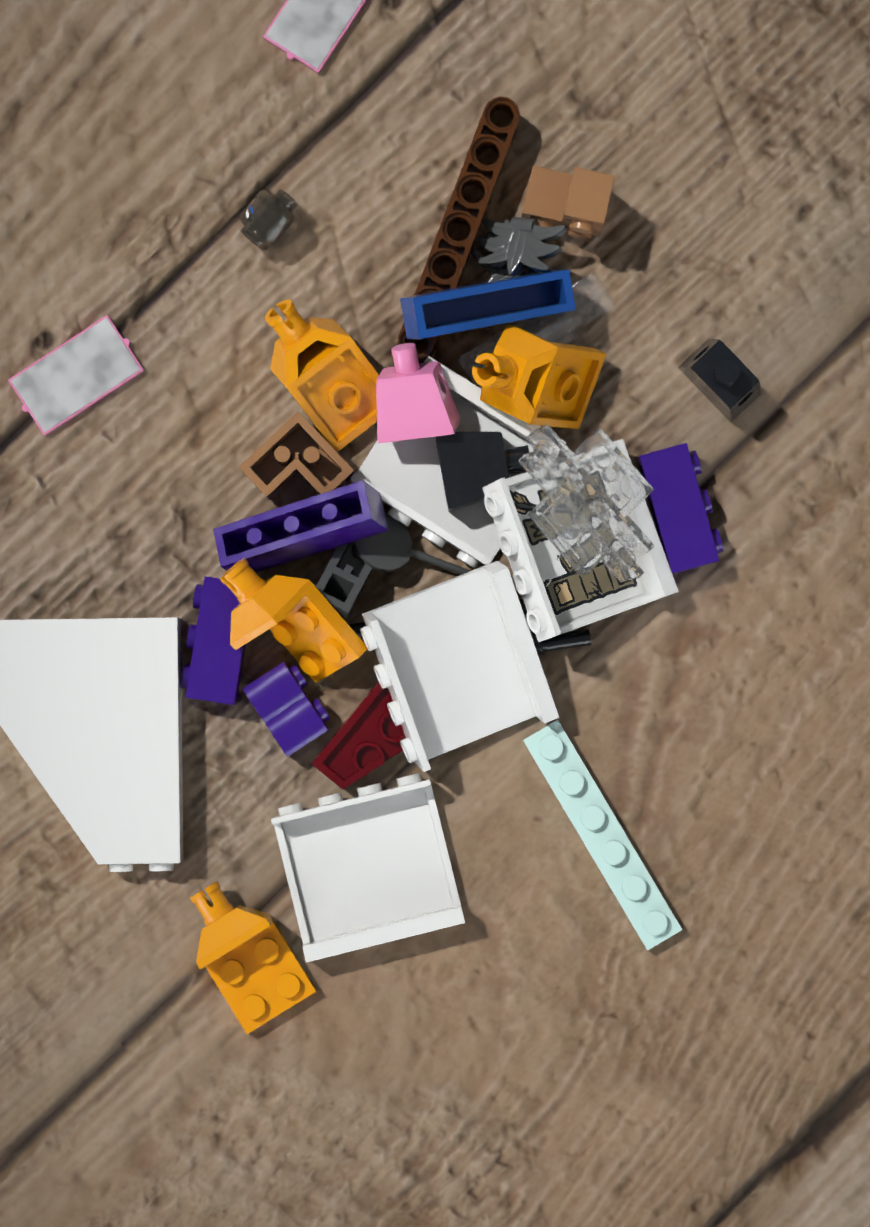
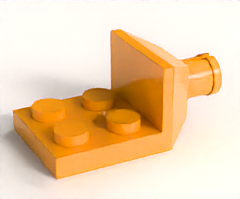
M290 299L283 300L276 305L286 317V321L273 308L265 315V321L280 337L275 341L270 370L290 392L324 439L338 452L377 422L376 383L379 374L351 336L334 319L314 317L303 319Z
M507 324L496 344L493 354L483 353L476 358L475 362L485 364L486 366L484 368L473 366L472 375L476 383L482 386L481 401L530 425L579 429L607 354L595 348L549 342L513 324Z
M245 558L235 563L220 577V581L226 584L240 603L231 612L230 645L235 650L270 629L275 639L284 645L297 660L301 669L310 675L316 683L358 659L367 650L364 642L309 579L275 575L264 581L250 567L249 562Z
M218 881L205 888L213 905L203 890L190 897L191 902L195 904L206 924L201 930L196 964L200 970L206 967L246 1034L259 1028L317 991L270 914L241 905L234 908L221 890Z

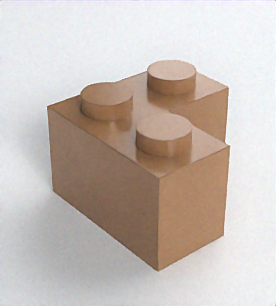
M533 166L521 218L537 219L541 227L565 225L568 228L567 235L580 240L589 241L592 236L600 237L615 176L574 167L573 174Z
M299 411L239 466V469L268 500L277 494L298 473L318 494L343 487L355 473L354 469Z

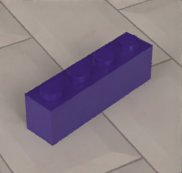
M362 480L214 528L213 531L220 566L223 569L228 570L239 560L245 558L249 562L250 567L257 573L388 531L380 492Z

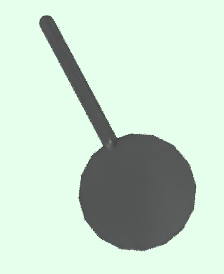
M385 516L388 531L354 541L360 558L367 565L379 571L390 572L398 570L408 562L410 556L459 575L471 571L412 549L413 542L408 530L401 522L389 516Z

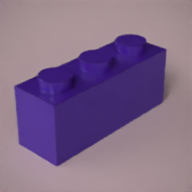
M687 443L640 455L637 458L638 466L657 534L672 574L720 561L718 553L724 551L718 529L711 530L707 514L712 513L713 510L707 490L700 491L696 475L702 473L696 450L689 452Z
M204 576L203 585L196 584L193 608L199 609L197 625L190 624L186 648L193 649L191 664L183 665L180 688L187 689L185 698L237 705L246 644L237 650L230 645L231 612L240 603L233 592L219 578Z

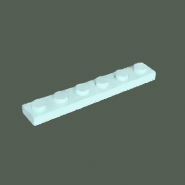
M556 720L523 740L524 744L645 948L649 950L682 930L681 926L560 722Z

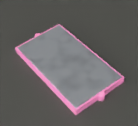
M286 0L263 35V38L287 53L289 60L295 58L319 74L367 0Z
M106 315L8 381L24 404L22 410L30 413L44 436H46L144 372V369L130 350V341L127 338L123 339L109 316Z

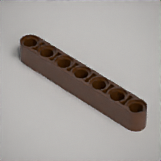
M500 96L493 98L484 108L414 296L459 287L482 226L483 218L488 210L518 130L519 108L508 97ZM504 110L512 116L513 120L506 127H497L490 121V116L495 111ZM492 148L497 152L499 158L491 165H483L476 159V154L480 149ZM477 185L484 191V197L477 203H469L464 200L461 193L467 186ZM453 223H464L470 229V234L465 240L455 241L449 237L447 233L448 228ZM441 260H448L455 265L456 272L448 279H441L434 274L433 267ZM404 323L398 337V345L404 344L407 340ZM440 335L425 338L428 346L422 354L418 355L419 363H424L428 355L432 357Z

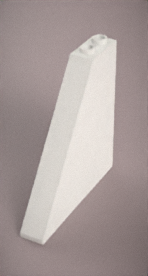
M181 618L0 620V726L97 864H108L109 872L133 871V864H149V871H174V863L184 861L182 688H180L182 674Z

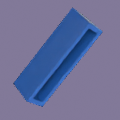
M569 269L552 270L546 273H535L400 298L407 339H423L576 310Z

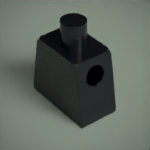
M707 339L678 367L730 422L760 395V381L720 339Z
M455 432L452 435L435 437L448 512L483 501L485 494L482 488L498 479L509 478V473L532 469L528 445L504 449L501 432Z

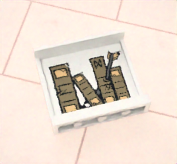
M623 439L507 479L505 477L498 479L482 488L485 494L484 504L486 510L493 517L499 533V546L509 560L513 571L512 579L515 589L521 594L527 610V623L531 631L536 634L538 642L679 592Z

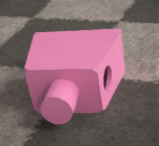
M404 343L392 347L394 367L384 368L378 376L376 383L378 443L454 434L460 423V416L440 363L436 361L419 363L414 343Z

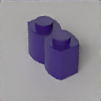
M282 662L244 687L243 691L288 757L328 731L329 729L325 722L331 718L318 698L311 702L302 688L307 686L308 682L296 664L288 668L286 663Z

